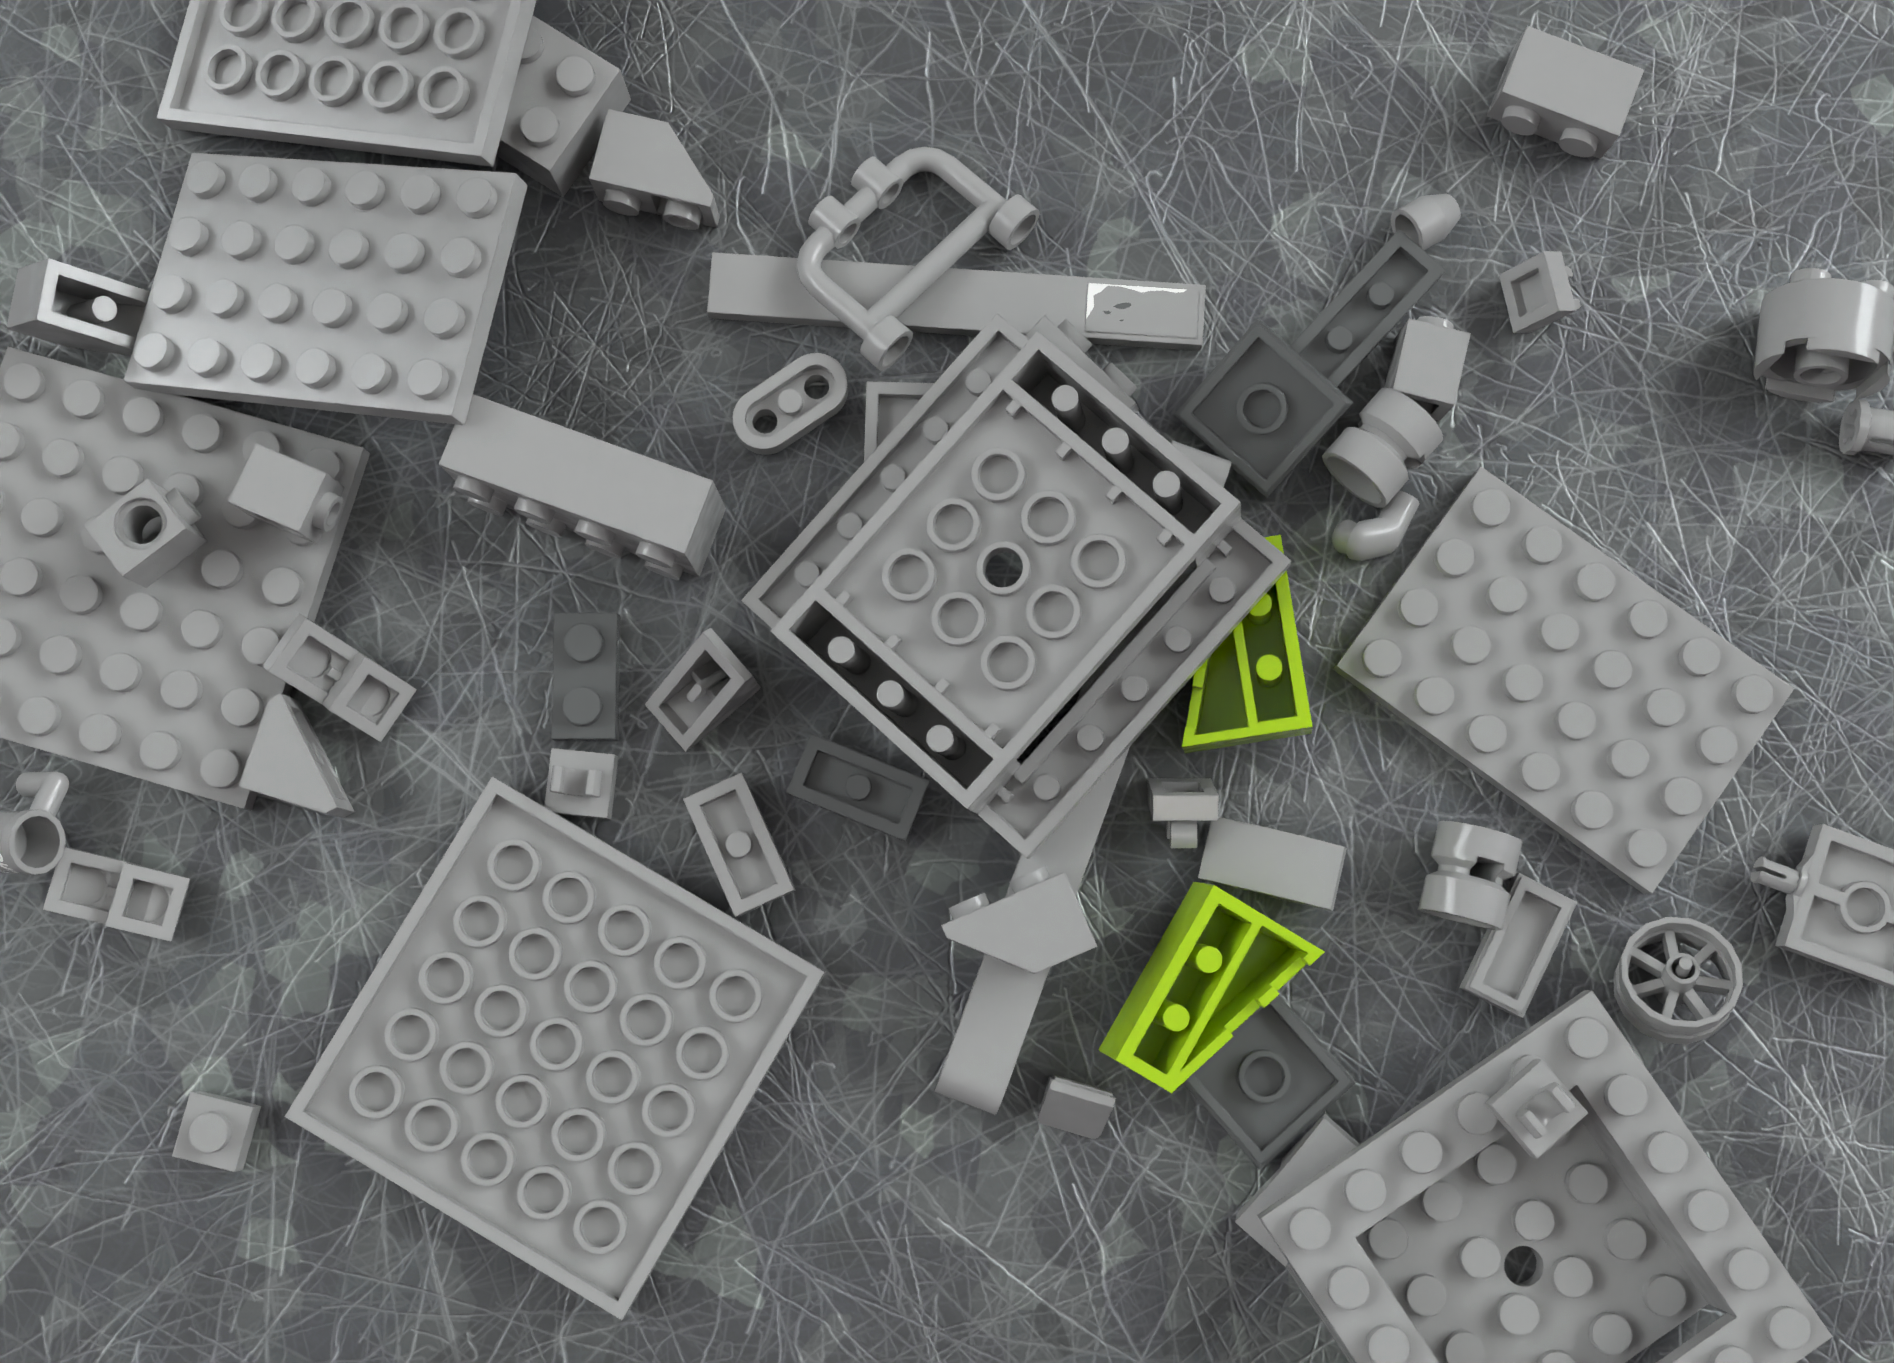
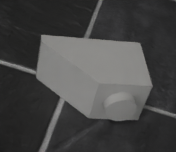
M47 258L18 268L6 329L65 347L131 356L150 291Z

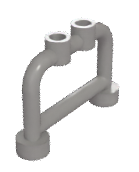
M931 147L908 149L895 157L887 165H884L880 160L872 156L866 159L854 173L851 185L858 192L844 205L833 196H827L813 209L808 224L815 231L800 248L796 267L800 282L809 294L864 340L860 348V354L879 371H884L900 359L913 338V332L901 323L897 317L987 232L1006 249L1012 250L1017 247L1033 230L1038 221L1040 211L1019 194L1007 201L954 156L941 149ZM918 172H932L972 203L976 209L869 310H866L823 272L822 260L834 247L839 249L847 245L858 232L861 222L876 208L884 209L889 206L900 193L903 183Z

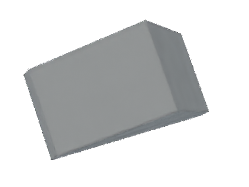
M709 628L699 636L645 705L686 752L758 692L761 687L753 675L712 628Z
M282 693L270 698L238 787L342 818L354 813L355 811L300 701Z

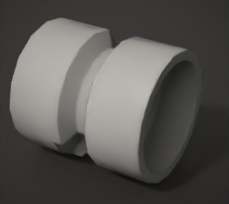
M1381 388L1359 413L1361 421L1358 423L1359 428L1347 427L1322 455L1325 466L1343 487L1363 502L1377 508H1384L1409 480L1406 468L1418 469L1443 441L1441 429L1428 412L1408 396L1391 388Z
M1439 821L1431 851V857L1439 865L1437 871L1427 874L1425 877L1418 910L1457 923L1491 930H1503L1510 894L1502 885L1504 880L1515 877L1523 841L1512 835L1481 826L1454 821Z

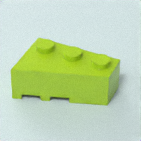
M1281 535L1264 537L1284 554ZM1287 570L1194 674L1187 724L1182 743L1185 753L1312 734L1313 726Z
M1193 882L1098 1050L1163 1089L1173 1093L1233 1037L1232 1032L1258 1008H1265L1279 995L1278 990L1305 965H1312L1325 951L1217 886Z

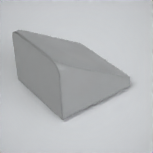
M1053 1074L1052 1077H1048L1038 1113V1121L1043 1125L1096 1139L1102 1134L1113 1110L1116 1098L1109 1090Z

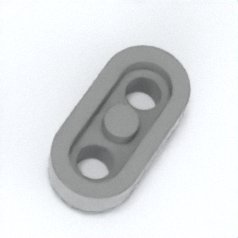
M822 353L806 354L744 394L735 405L732 417L733 426L739 441L745 448L756 454H775L837 414L844 406L848 397V382L843 367L836 359ZM816 381L823 382L829 387L827 394L819 399L811 398L806 394L807 387ZM762 416H772L777 420V426L772 432L764 434L755 429L756 421Z

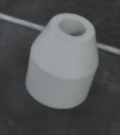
M1449 194L1425 195L1396 209L1391 216V226L1394 234L1400 229L1420 248L1426 250L1446 238L1460 220L1461 212L1458 203Z

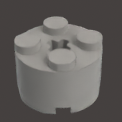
M1804 268L1794 271L1790 275V283L1773 289L1765 295L1761 302L1753 372L1755 379L1757 380L1763 375L1766 377L1765 389L1785 398L1807 402H1835L1836 391L1856 389L1855 399L1868 397L1881 391L1890 379L1894 337L1893 285L1882 280L1858 282L1847 279L1831 278L1829 272L1819 268Z

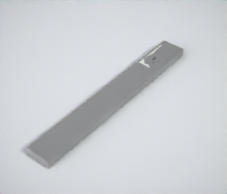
M712 252L707 307L709 319L849 328L812 297L802 285L796 267L798 258ZM822 260L821 264L823 272L866 310H869L915 267L911 265ZM949 268L897 319L912 332L977 336L998 313L1023 335H1026L1045 315L1057 327L1067 319L1091 344L1200 351L1203 346L1206 285Z

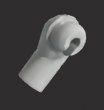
M1399 490L1389 503L1382 508L1378 518L1363 520L1358 523L1350 519L1341 521L1335 527L1332 534L1334 549L1339 553L1347 554L1349 559L1356 561H1365L1391 554L1399 546L1420 504L1419 501L1412 495Z

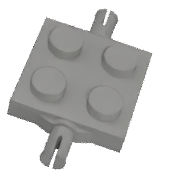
M1820 824L1812 827L1803 858L1795 869L1767 860L1762 856L1756 860L1753 868L1760 871L1751 872V882L1786 893V912L1777 937L1776 947L1894 989V849L1828 825Z

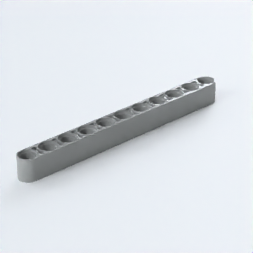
M1172 440L1171 444L1224 487L1232 461ZM1190 565L1082 685L1076 703L1193 573L1194 568ZM1129 748L1030 859L1025 858L1022 854L1020 855L1011 881L1046 866L1051 878L1065 872L1075 896L1077 895ZM1009 885L1005 897L1014 894L1011 885ZM984 954L934 1093L996 1116L1050 967L1033 974Z

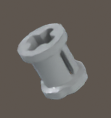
M1855 399L1853 402H1850L1840 424L1839 448L1842 454L1853 456L1860 451L1892 455L1894 459V411L1870 407L1868 401L1863 399Z

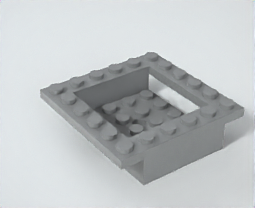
M996 313L741 601L772 628L771 632L957 801L966 809L978 814L1025 858L1030 859L1291 566V560L1241 518V502L1042 334L1037 331L1029 340L1000 314ZM1003 552L1013 553L1020 557L1023 563V570L1016 583L1008 587H996L988 582L986 567L992 557ZM1190 565L1194 568V572L1021 765L1016 759Z
M1584 990L1257 1215L1288 1261L1285 1267L1349 1363H1625L1706 1305H1711L1727 1313L1656 1363H1797L1833 1337L1592 990ZM1534 1059L1543 1060L1588 1112L1583 1119L1539 1158L1531 1157L1485 1105L1487 1100ZM1519 1246H1528L1536 1257V1270L1531 1278L1524 1282H1511L1505 1273V1258L1512 1249Z

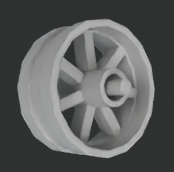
M1665 917L1646 923L1629 938L1613 975L1614 997L1623 1016L1641 1033L1663 1043L1690 1044L1709 1038L1725 1024L1743 988L1742 964L1732 944L1713 927L1691 918ZM1661 941L1663 943L1666 965L1641 951L1640 948ZM1677 943H1683L1699 950V952L1694 957L1689 954L1679 953ZM1710 959L1717 966L1723 979L1699 976L1700 967ZM1629 963L1635 964L1657 977V979L1632 986L1628 974ZM1695 991L1726 995L1723 1006L1716 1014L1712 1015ZM1655 994L1659 1002L1663 1004L1661 1014L1653 1011L1640 998ZM1685 1003L1697 1021L1673 1020L1671 1018L1675 1007Z

